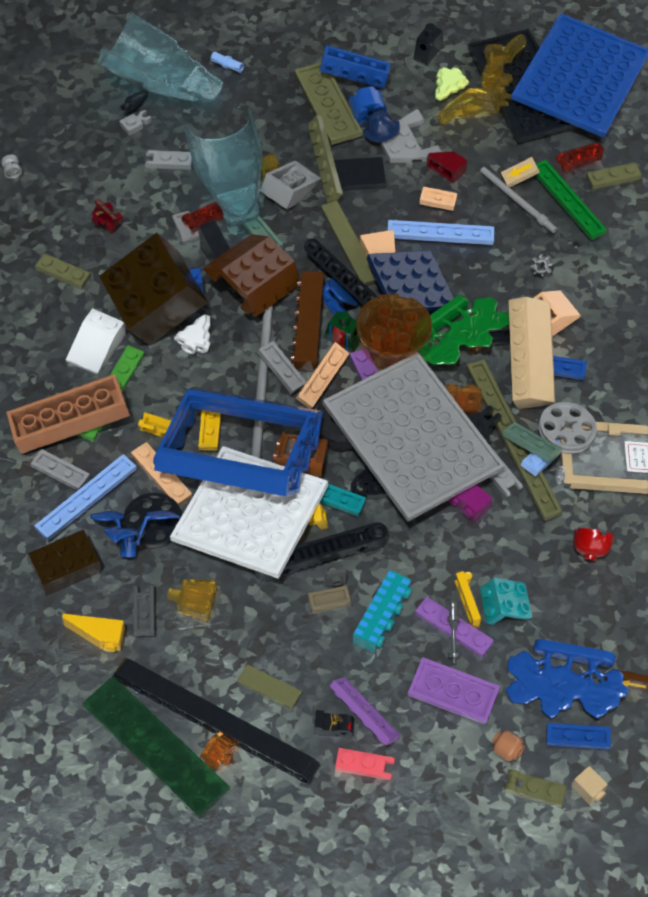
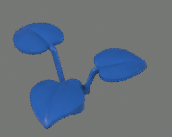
M165 510L147 512V516H145L138 534L136 529L121 528L119 518H124V514L120 512L104 511L90 515L91 519L99 521L113 520L117 523V527L105 528L104 532L115 543L120 540V556L122 557L136 556V546L140 545V539L148 520L181 518V516Z

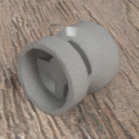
M12 154L3 157L1 163L6 178L16 179L21 176L22 170L18 157Z

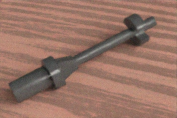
M449 602L447 621H449L452 630V653H448V658H452V664H456V658H460V653H456V627L459 616H457V602Z

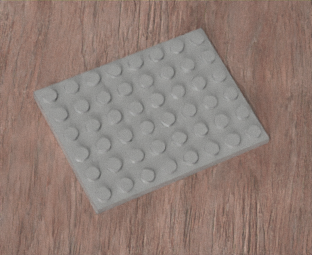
M418 352L323 400L322 405L407 522L505 468L504 463Z

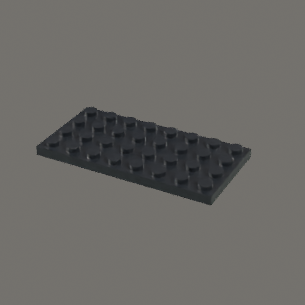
M529 29L468 44L467 49L517 143L577 128L575 125L511 99L513 91L539 50V46Z

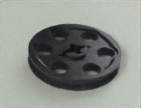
M143 494L135 498L127 506L123 518L124 528L140 531L147 512L162 510L160 507L164 503L171 505V508L165 511L173 512L181 517L182 511L177 502L165 494ZM144 501H150L152 503V505L149 508H143L141 506V504ZM131 515L139 516V519L135 522L128 520ZM155 519V523L148 520L144 529L146 534L140 539L139 546L144 548H160L172 542L170 536L176 525L169 526L167 522L170 519H176L179 522L180 519ZM157 533L165 534V538L162 540H156L154 536Z

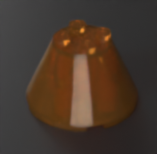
M385 294L371 299L362 307L356 327L362 343L385 366L390 367L415 354L427 343L431 335L432 321L426 308L417 300L411 297L409 299L400 297L399 294Z

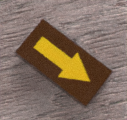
M619 670L624 675L623 684L627 688L648 692L647 675Z

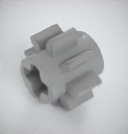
M540 253L539 259L537 257L532 259L535 264H532L530 267L535 269L534 274L541 273L543 277L545 271L548 273L552 271L549 266H552L554 262L549 261L550 255L543 257V254ZM544 262L545 265L542 268H540V263Z

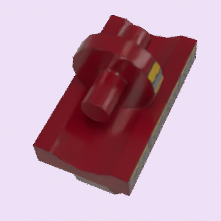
M100 199L95 200L96 207L92 212V223L94 225H103L110 233L115 232L116 226L122 224L123 216L120 213H113V205L110 202L103 203Z

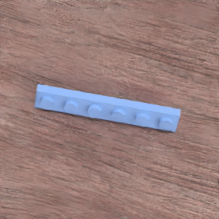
M388 220V231H394V239L493 245L494 227Z
M124 454L121 455L34 525L35 529L47 541H50L137 470L136 465Z

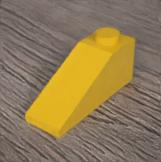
M71 614L62 615L65 627L106 652L121 651L125 633L123 620Z

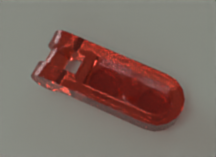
M592 143L557 155L556 160L562 165L563 172L566 173L573 168L600 160L603 157L604 148L600 144Z
M213 202L190 214H184L181 221L187 224L194 233L199 231V226L212 220L217 222L226 216L227 207L221 202Z

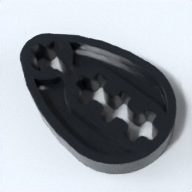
M368 467L359 473L351 483L350 492L366 497V500H378L389 497L381 484L377 485V483H374V480L377 479ZM356 486H359L360 488H362V491H359V489H356Z

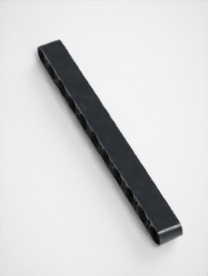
M124 658L113 674V677L119 683L303 783L308 784L320 765L313 757L129 658Z

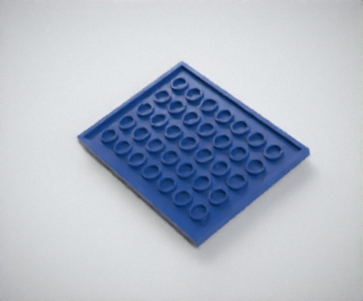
M560 13L513 91L511 99L604 138L648 58V49Z

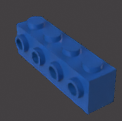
M326 45L319 71L384 89L391 63Z

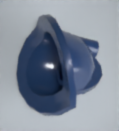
M379 109L372 113L368 121V128L364 129L363 133L366 138L373 142H386L398 134L400 123L399 121H392L391 116L384 109Z

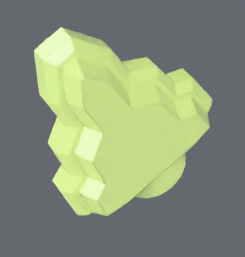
M443 67L439 69L436 75L438 78L436 85L438 87L435 91V99L442 101L448 98L450 94L457 93L469 84V81L458 68L450 70Z

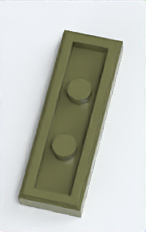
M248 664L237 680V684L291 711L302 694L301 690Z

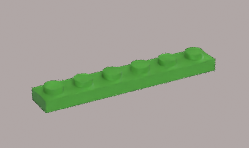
M127 345L110 376L116 374L122 392L145 356L144 351ZM103 426L77 434V436L94 442Z

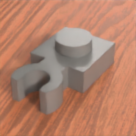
M146 110L141 111L138 116L133 113L120 120V126L130 136L143 129V124L151 123V116L146 117Z

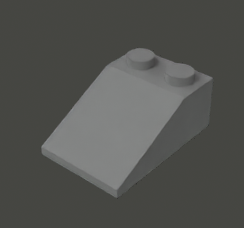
M293 161L266 173L260 191L266 197L277 202L281 207L288 209L297 205L321 181V177L297 161Z

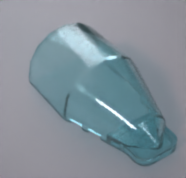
M132 12L112 50L110 51L102 47L98 58V65L141 91L189 102L201 100L205 103H212L223 87L222 81L212 75L197 60L194 61L186 49L183 51L177 45L178 41Z
M248 108L249 120L245 127L226 138L215 140L202 139L194 136L188 126L184 127L194 170L223 211L226 222L232 226L253 221L260 214L258 202L264 154L251 108Z

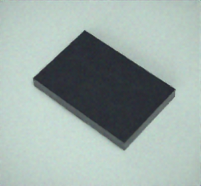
M382 157L334 160L342 190L386 187Z

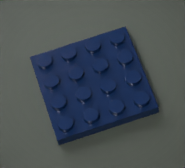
M431 251L368 254L366 258L392 314L437 311L454 298Z

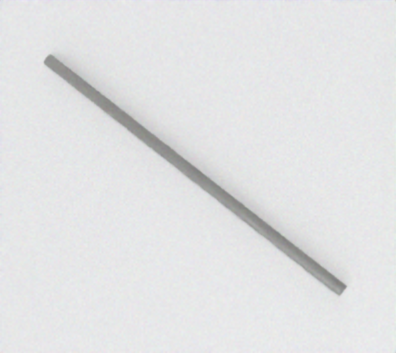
M273 305L263 312L260 348L270 343ZM259 357L256 399L265 401L268 365L261 357ZM254 420L251 456L261 459L264 421Z

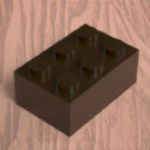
M84 529L28 553L31 565L46 596L102 572L99 559Z

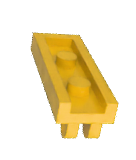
M458 572L456 573L457 580H455V585L470 625L479 628L481 617L469 587L472 573Z

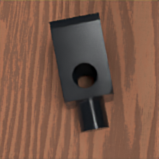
M432 23L425 26V29L417 37L413 60L426 66L430 64L443 47V31L435 27Z

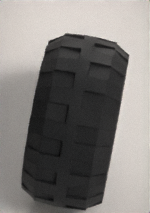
M322 401L316 409L323 411L319 439L328 440V447L333 450L346 451L354 449L338 425L334 423L333 418L322 405Z

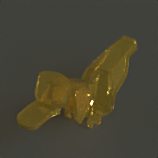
M517 35L505 47L500 44H489L485 47L484 54L487 63L481 76L483 87L469 88L448 103L437 114L439 124L446 125L455 117L470 118L482 112L498 113L501 106L509 105L504 100L507 98L511 99V94L507 93L505 86H508L513 81L512 75L504 73L503 65L511 63L514 56L526 46L527 41L524 35Z

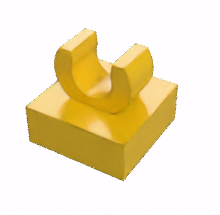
M319 503L309 521V525H317L323 530L328 528L326 510Z

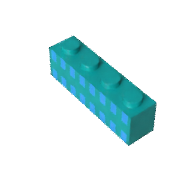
M389 570L353 633L354 644L372 653H375L378 647L381 648L386 639L384 637L385 633L391 631L395 623L393 620L395 615H400L404 606L402 604L404 599H408L412 593L411 579Z

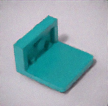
M494 577L480 587L487 624L494 625L505 616L523 620L532 618L527 589L524 583Z

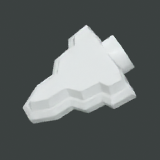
M203 314L195 320L193 325L186 326L183 331H179L176 334L174 340L181 345L183 351L188 354H194L196 351L200 353L208 352L211 345L209 342L210 333L208 332L210 316Z

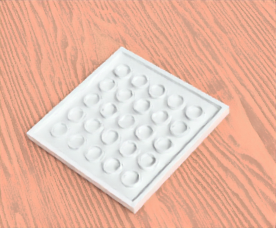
M224 446L217 455V458L284 470V466ZM302 472L299 492L289 496H281L203 480L173 530L170 539L181 545L279 579L328 487V481Z

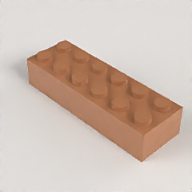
M116 374L6 412L14 442L21 454L130 416Z

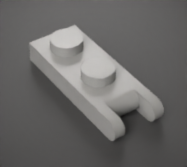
M148 150L146 152L147 157L153 158L152 161L145 162L146 168L191 170L192 152Z
M506 465L504 470L489 477L506 498L511 496L508 488L513 485L518 490L523 488L521 482Z

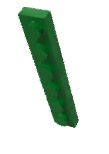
M546 159L537 163L536 166L540 173L535 175L536 178L592 241L606 234L607 229Z

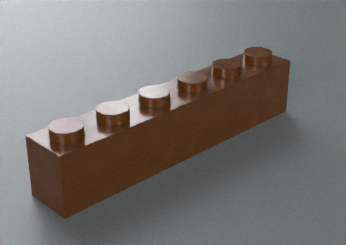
M302 271V278H298L300 293L296 295V304H299V308L295 307V318H298V322H294L293 333L297 334L292 339V348L295 349V353H291V363L294 364V367L299 372H313L317 367L324 272Z

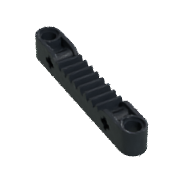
M376 522L296 545L279 578L291 575L295 571L298 572L301 568L307 569L308 566L322 565L325 561L329 563L332 559L336 561L339 557L343 559L346 555H359L381 549L387 543L388 529L383 523ZM379 534L381 537H375L374 535ZM255 571V576L259 581L268 582L278 579Z

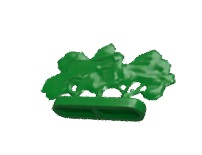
M458 295L413 328L410 337L418 343L414 346V351L418 352L425 362L428 361L432 365L455 364L460 356V345L465 344L467 347H476L478 345L490 347L493 337L489 334V330L502 329L510 324L509 313L495 312L498 302L491 297L486 299L476 298L473 302V307L470 310H466L469 305L468 299L463 295ZM459 315H462L463 318L461 320L451 322ZM447 324L450 326L448 332L443 334L436 333ZM435 337L439 339L438 345L434 344L433 340H436Z

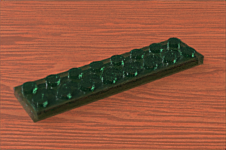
M114 676L108 679L82 703L83 708L198 819L230 789V786Z

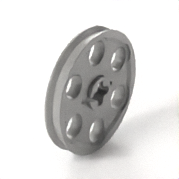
M559 402L548 406L543 411L538 425L542 438L560 447L562 453L568 454L579 453L588 449L593 443L597 432V425L593 416L585 408L570 402ZM556 411L560 413L561 416L555 417L551 414V412ZM570 412H577L579 417L571 416ZM544 425H551L554 430H547ZM588 425L591 430L586 431L581 426ZM556 439H563L565 444L557 443ZM575 439H582L584 441V444L576 443Z

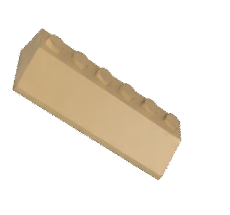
M530 297L509 300L512 400L518 409L552 405L555 403L551 303Z

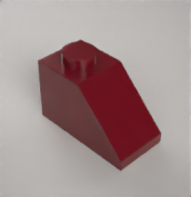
M456 152L429 153L427 156V167L454 184L466 172L468 160Z

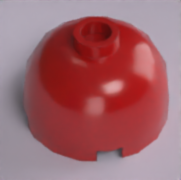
M574 529L573 544L577 552L584 555V559L596 561V557H603L609 553L614 535L606 532L605 536L600 533V530Z

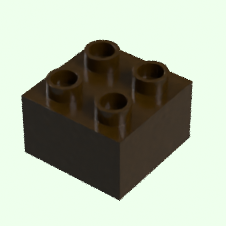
M157 232L99 276L128 330L149 345L156 342L208 303L179 251Z

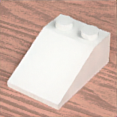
M92 308L78 331L66 362L99 375L126 336L125 323Z

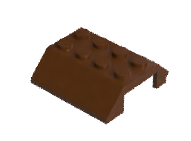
M251 234L203 267V270L215 282L223 277L245 299L240 308L247 315L252 313L254 317L260 315L265 309H268L287 295L288 292L298 287L297 280L299 274L295 261L270 236Z

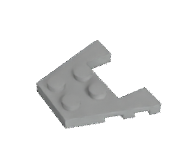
M418 109L399 120L400 130L393 139L379 142L390 163L412 162V160L427 162L429 153L441 152L438 145L421 150L410 128L424 124V119Z

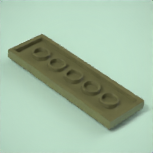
M321 62L295 69L294 75L315 116L320 115L323 117L330 145L361 137L363 131L357 120L354 119L352 111L333 75L319 71Z

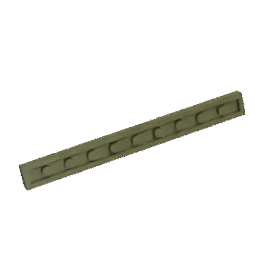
M485 360L467 364L466 369L486 407L491 405L494 408L490 414L491 418L497 413L502 415V418L495 426L543 521L561 516L563 511L542 471L535 477L520 466L522 461L531 452L503 436V431L516 422Z

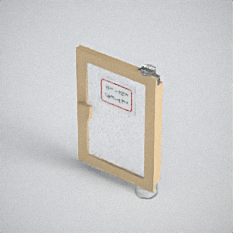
M596 422V436L588 449L574 454L561 452L562 467L557 466L556 486L648 494V426ZM588 425L581 426L586 431L591 430ZM560 438L561 444H565V441ZM575 439L576 443L584 444V441L582 439Z

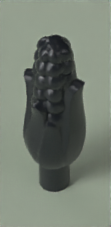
M142 90L128 96L124 104L121 105V110H134L147 98L148 92Z

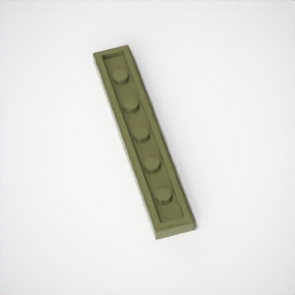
M338 201L321 205V210L355 275L367 286L377 283L366 259L367 255Z

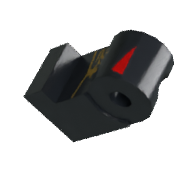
M316 710L314 735L328 737H350L353 735V716L348 714L324 713L323 710Z

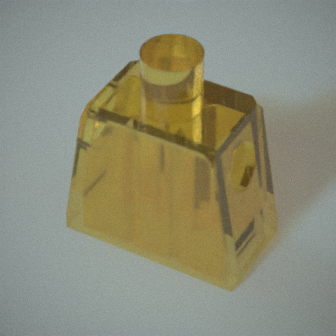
M185 579L180 590L169 588L167 600L177 602V612L179 614L208 623L217 591L216 581Z

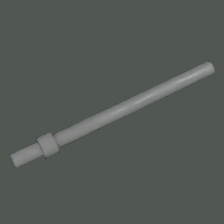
M486 167L480 170L484 176L532 215L539 225L545 226L553 234L557 231L558 228L549 221L547 216L540 214Z

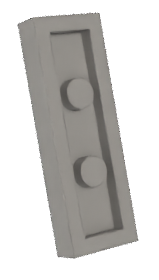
M274 341L258 350L259 356L291 395L302 389L306 383L305 379Z
M43 449L39 451L31 462L32 468L77 491L91 478L90 474Z

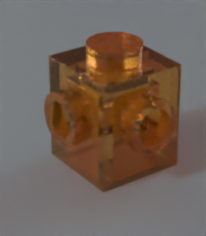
M219 732L211 737L200 757L211 768L218 769L223 765L227 766L233 758L231 753L237 744Z

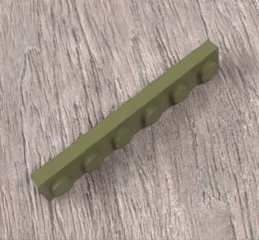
M316 115L307 126L327 203L338 200L343 193L323 117Z

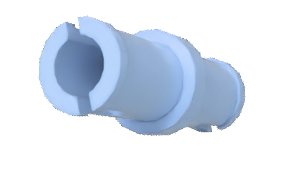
M213 52L211 55V62L220 64L225 69L229 68L238 73H241L244 69V63L232 59L231 56H224L217 52Z

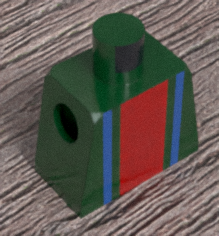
M337 311L327 325L324 338L332 343L336 342L345 350L353 353L363 342L360 322L351 318L348 312Z

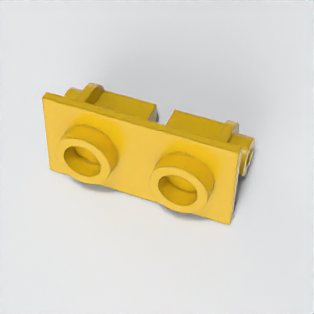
M144 412L143 420H139L138 426L141 427V431L164 437L172 420Z

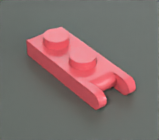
M339 748L335 771L392 780V774L385 773L384 770L386 763H395V758Z

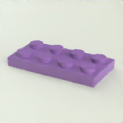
M422 657L407 696L486 725L500 686Z

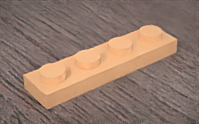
M334 342L302 387L296 399L307 408H313L349 353Z
M147 442L133 450L131 455L165 495L177 502L179 507L193 498L192 493L175 474L154 471L153 459L156 452Z

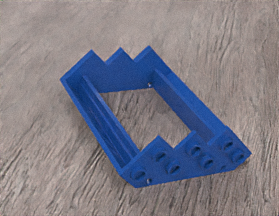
M198 388L187 389L153 459L154 471L275 495L289 496L299 492L302 472L309 470L311 451L318 449L323 411ZM196 409L302 428L284 470L176 450V448L184 446L186 427L194 426Z

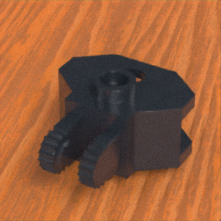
M491 405L486 407L481 413H465L489 445H491L490 433L493 431L492 428L502 418V415L497 413L489 421L486 420L494 410Z

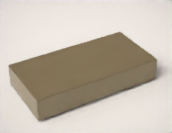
M347 585L308 593L312 614L351 606Z

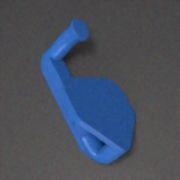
M330 278L324 285L323 300L334 315L337 311L347 312L342 306L344 303L354 306L359 304L357 299L334 279ZM364 307V312L357 319L361 327L370 318L371 314L374 313L373 310Z

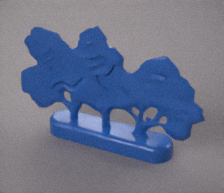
M537 639L535 640L533 650L535 653L545 656V658L538 661L527 651H522L516 656H510L507 669L517 678V681H513L506 688L511 702L528 704L530 701L539 698L542 705L541 710L551 719L558 715L560 710L570 708L574 699H580L584 709L595 718H599L605 715L608 710L619 706L620 698L627 696L629 691L623 684L624 675L621 671L615 669L603 674L597 669L596 666H614L616 655L609 651ZM550 657L567 660V663L564 666L554 667ZM572 662L589 664V670L582 674L574 673L571 670ZM540 664H544L543 669H539ZM593 672L595 673L594 676H599V679H600V683H599V684H596V683L593 681V679H592V673H593ZM589 674V678L585 679L584 676ZM603 676L607 677V681L603 680Z

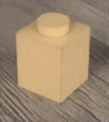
M588 766L574 779L571 787L590 805L594 801L598 803L606 795L605 790L608 784Z

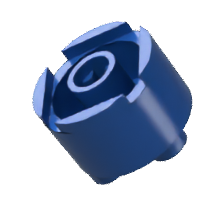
M374 87L359 89L354 97L351 95L349 98L353 117L360 126H365L375 111L379 109L387 111L381 91L379 89L375 90Z

